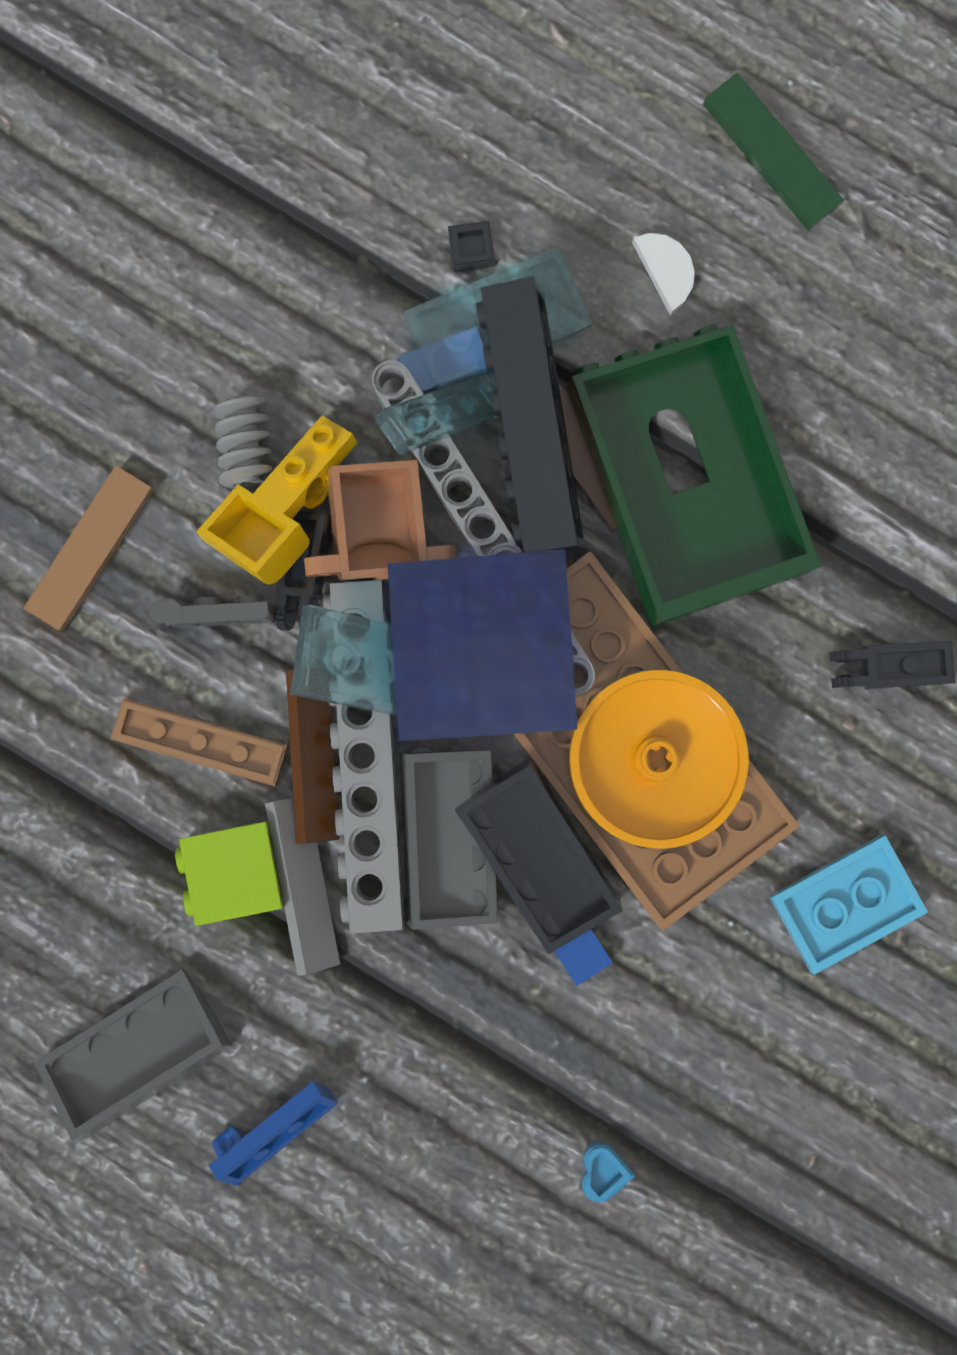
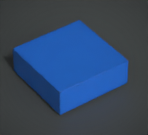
M592 929L554 951L576 986L613 963Z

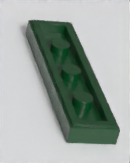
M738 72L705 97L703 106L808 231L841 206L844 199Z

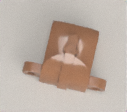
M418 460L330 466L327 483L335 555L304 558L306 577L338 575L340 580L373 578L374 580L395 579L397 575L428 573V567L458 563L456 545L426 547Z

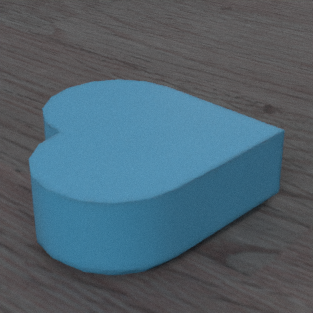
M594 1141L584 1150L583 1161L586 1170L582 1175L581 1182L584 1194L591 1201L601 1203L609 1200L635 1177L633 1170L607 1142Z

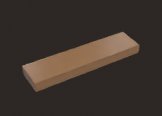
M115 465L23 609L58 631L64 632L153 494L154 489Z
M122 698L110 738L111 740L272 786H277L289 746Z

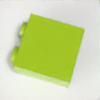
M268 821L179 839L180 847L175 850V859L179 873H185L188 890L183 892V902L188 917L193 916L195 926L284 908Z

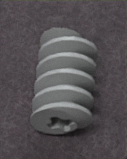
M259 396L232 397L215 406L214 415L221 420L215 425V431L218 435L222 436L217 441L216 448L219 452L224 453L217 460L219 468L225 470L218 477L221 485L234 489L239 484L247 490L258 489L264 482V480H261V475L273 471L271 465L260 463V458L272 454L271 449L259 446L260 441L270 438V432L259 430L257 425L269 421L268 415L256 412V408L268 404L267 398Z

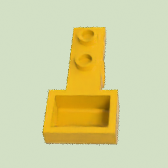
M322 415L254 493L238 484L196 533L209 546L263 583L273 584L277 582L309 546V538L300 524L293 520L294 516L303 506L313 509L322 504L328 496V469L330 466L339 465L357 445L354 435Z

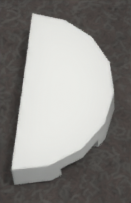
M647 233L633 237L632 244L671 316L684 305L693 288L695 270L691 256L680 242L667 235Z

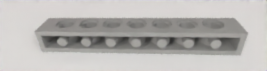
M382 580L329 583L330 595H323V613L325 621L332 620L333 637L325 639L327 663H334L335 680H328V699L330 706H337V723H331L330 737L332 749H339L340 766H333V786L335 792H342V809L335 811L337 836L344 835L345 853H338L339 878L347 879V896H341L340 899L342 923L349 922L350 933L403 930L405 919L385 586ZM360 616L366 619V632L356 639L347 637L344 630L346 622L351 617ZM357 658L367 660L370 667L368 676L360 682L351 681L347 675L349 663ZM358 701H367L372 708V717L364 725H356L350 719V708ZM361 743L370 745L375 753L373 763L365 769L357 767L352 760L354 748ZM363 786L370 787L377 795V804L371 811L360 810L354 801L356 791ZM370 830L377 834L380 840V847L376 853L365 854L358 848L357 837L361 831ZM366 874L377 876L383 886L381 894L376 897L364 895L359 887L361 877Z

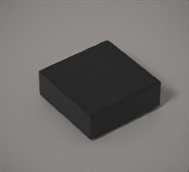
M490 221L448 226L454 272L495 267Z

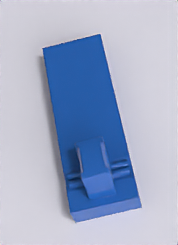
M312 1081L246 1136L237 1127L230 1126L212 1141L217 1159L209 1167L216 1180L236 1186L338 1104L332 1091Z

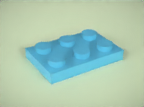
M886 835L875 837L769 895L773 906L808 970L813 975L928 913Z

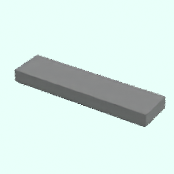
M294 798L265 803L297 976L312 974L340 965L317 842L296 844Z

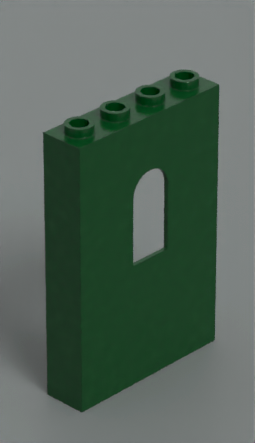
M717 324L708 325L694 332L692 338L680 342L678 337L668 338L654 345V350L639 354L638 350H631L617 356L614 359L615 363L599 367L598 363H591L574 371L575 375L572 376L566 390L651 627L794 579L821 567L733 325L718 329ZM666 409L679 412L687 420L709 480L708 483L672 495L649 434V422L652 416Z

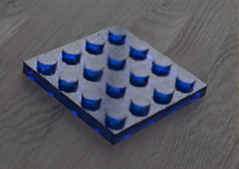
M565 550L388 564L399 741L578 730Z

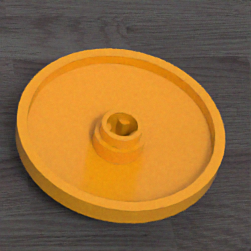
M650 670L631 674L615 681L590 701L578 719L572 735L569 766L576 794L585 810L598 825L615 837L630 844L647 848L666 849L687 845L700 840L718 828L728 818L740 800L745 787L749 767L747 740L739 718L729 703L716 690L703 681L687 674L668 670Z

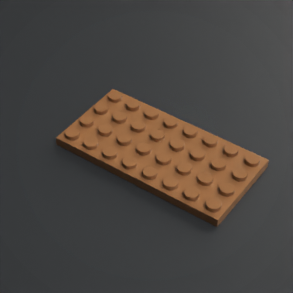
M590 551L544 585V588L595 670L594 683L584 696L569 698L562 695L510 612L453 655L663 932L798 829L800 825L750 760L745 787L734 810L718 828L690 844L666 849L633 845L607 832L588 814L574 789L569 766L572 735L584 709L604 688L628 675L650 670H668L683 673ZM532 594L520 603L517 608L524 613L536 612L541 605L540 598ZM548 629L541 633L539 642L544 649L555 651L563 646L564 638L559 631ZM570 666L563 671L562 679L568 687L580 688L586 684L587 675L581 667Z

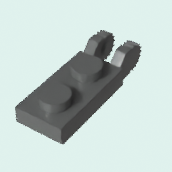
M262 595L237 596V603L220 604V598L201 597L195 598L194 605L185 606L182 602L173 598L165 599L164 601L160 599L159 601L155 600V603H151L148 612L152 622H156L157 625H163L165 628H171V626L173 628L264 624L274 623L276 619L275 606L268 601L263 602Z

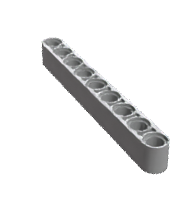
M395 360L380 363L372 374V384L381 406L414 459L418 460V465L556 688L562 695L569 698L584 696L591 689L595 680V670L589 658L519 546H516L511 533L409 370L403 363ZM398 378L403 380L404 385L398 392L388 393L383 390L385 382L389 379ZM415 413L422 414L427 418L425 424L418 429H410L404 425L406 419ZM435 449H443L449 453V458L444 464L434 466L426 461L428 454ZM456 485H466L472 490L470 498L464 502L451 500L449 492ZM486 520L495 526V531L489 538L478 539L471 534L473 525L478 521ZM503 556H508L517 562L518 568L512 575L501 576L493 569L495 561ZM524 593H533L540 598V608L533 613H524L516 606L518 597ZM548 629L559 631L564 638L563 646L555 651L544 649L539 642L542 632ZM570 666L581 667L587 675L586 684L580 688L568 687L562 679L563 671Z

